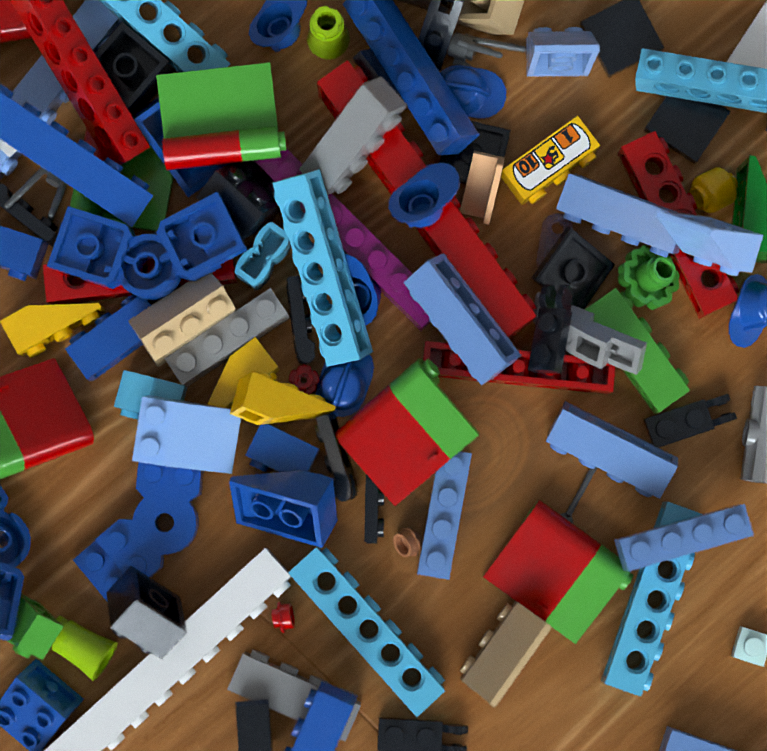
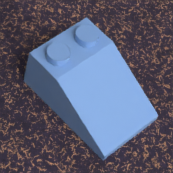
M547 27L536 28L533 32H528L526 39L527 77L588 76L600 51L599 43L591 31H583L580 27H569L562 32H552V29Z
M658 210L656 215L658 220L681 251L694 256V262L706 266H712V263L720 265L719 271L738 276L739 271H753L764 235L712 217Z
M151 395L143 396L132 461L232 474L241 418L231 415V409Z

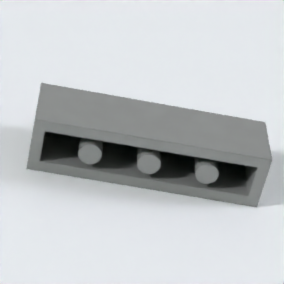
M383 77L362 84L299 170L304 174L320 169L327 195L337 192V194L342 193L351 185L352 181L350 178L352 175L359 172L368 163L366 157L383 144L384 134L392 130L401 121L399 115L407 104Z
M269 288L166 357L165 360L180 383L188 387L226 362L233 353L254 337L259 340L290 319L271 288Z
M252 649L251 654L244 652L227 690L249 700L268 699L270 709L295 720H298L299 717L305 719L309 709L304 707L311 688L318 690L321 681L328 682L314 675H311L309 679L298 675V668L281 662L280 667L268 662L270 656ZM340 688V689H342V690H344V691H346V692H349V693H351V694H353V695H355V696H358L357 694H355V693H353V692H351V691H349V690ZM357 700L340 740L346 741L360 709L361 702Z

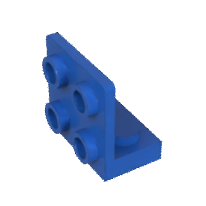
M35 659L14 679L1 697L0 727L29 751H42L63 722L80 706L84 698L39 660Z

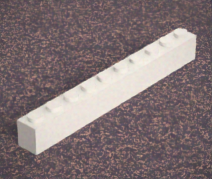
M268 548L263 549L185 621L187 633L163 659L152 653L149 654L44 751H102L106 747L112 751L126 738L122 732L127 727L132 725L136 729L150 716L146 710L152 704L156 703L159 707L173 695L170 688L178 680L182 685L186 683L197 672L193 667L201 659L206 663L220 651L217 645L225 637L231 641L244 629L240 623L249 615L255 619L268 607L264 603L265 600L272 594L278 598L291 586L287 581L291 577L288 573L289 571Z

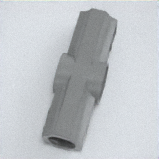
M754 386L750 416L746 420L743 429L742 444L745 446L740 479L767 484V386Z

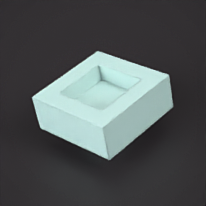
M740 626L731 657L764 667L767 658V634Z

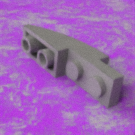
M538 292L535 296L534 304L537 308L534 310L536 317L534 318L533 322L535 325L537 321L539 308H541L539 304V295L541 294V292ZM572 305V317L566 351L600 369H603L608 363L637 375L642 369L647 343L594 322V313Z

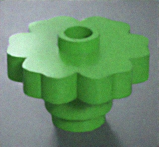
M642 246L626 254V262L618 267V283L626 288L625 297L631 300L636 307L647 305L649 309L655 310L672 301V293L679 289V273L675 269L673 260L669 255L668 257H663L650 252L649 247Z

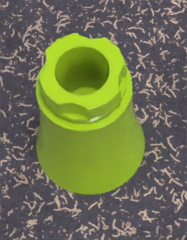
M322 6L315 10L310 19L307 43L312 53L317 57L328 60L335 59L347 50L350 35L338 10ZM326 27L332 28L330 30H323Z
M59 615L56 619L64 627L52 644V650L78 667L92 681H95L111 661L118 642L102 637L73 620L68 621Z

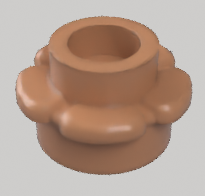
M402 527L394 535L393 544L401 556H416L421 550L422 538L416 530L410 527Z

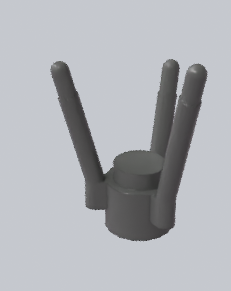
M455 32L447 55L454 57L453 64L456 66L472 67L466 62V59L472 61L476 52L497 58L503 57L501 52L481 45L525 52L526 47L475 37L468 33L464 35Z
M40 167L4 204V207L6 209L10 208L46 174V181L58 188L48 213V219L53 221L68 184L43 167Z

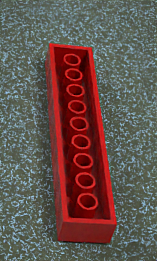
M347 60L317 81L319 98L335 120L362 84L367 82L368 79L358 65L353 67ZM401 122L392 130L387 131L383 136V144L366 157L368 165L390 195L426 167L421 159L424 156L421 149L414 141L409 143L404 137L403 132L405 129ZM454 196L443 207L439 220L428 227H415V229L436 257L444 253L510 339L536 317L534 310L537 308L526 293L521 295L516 289L515 285L518 283L516 278L508 268L502 270L496 261L499 258L498 254L490 243L483 244L477 235L480 232L477 225L470 217L466 219L459 211L461 205Z

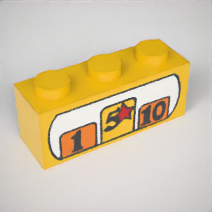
M576 116L502 170L501 178L521 205L528 201L534 204L547 194L544 189L555 183L556 186L564 183L570 173L569 171L580 165L581 168H584L597 158L594 153L597 152L600 144L579 116Z

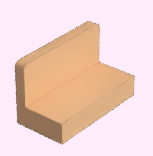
M474 151L460 213L484 218L483 224L489 225L505 157Z

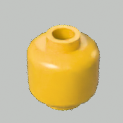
M716 167L696 176L692 181L690 193L696 201L697 209L714 213L735 201L738 183L732 173Z

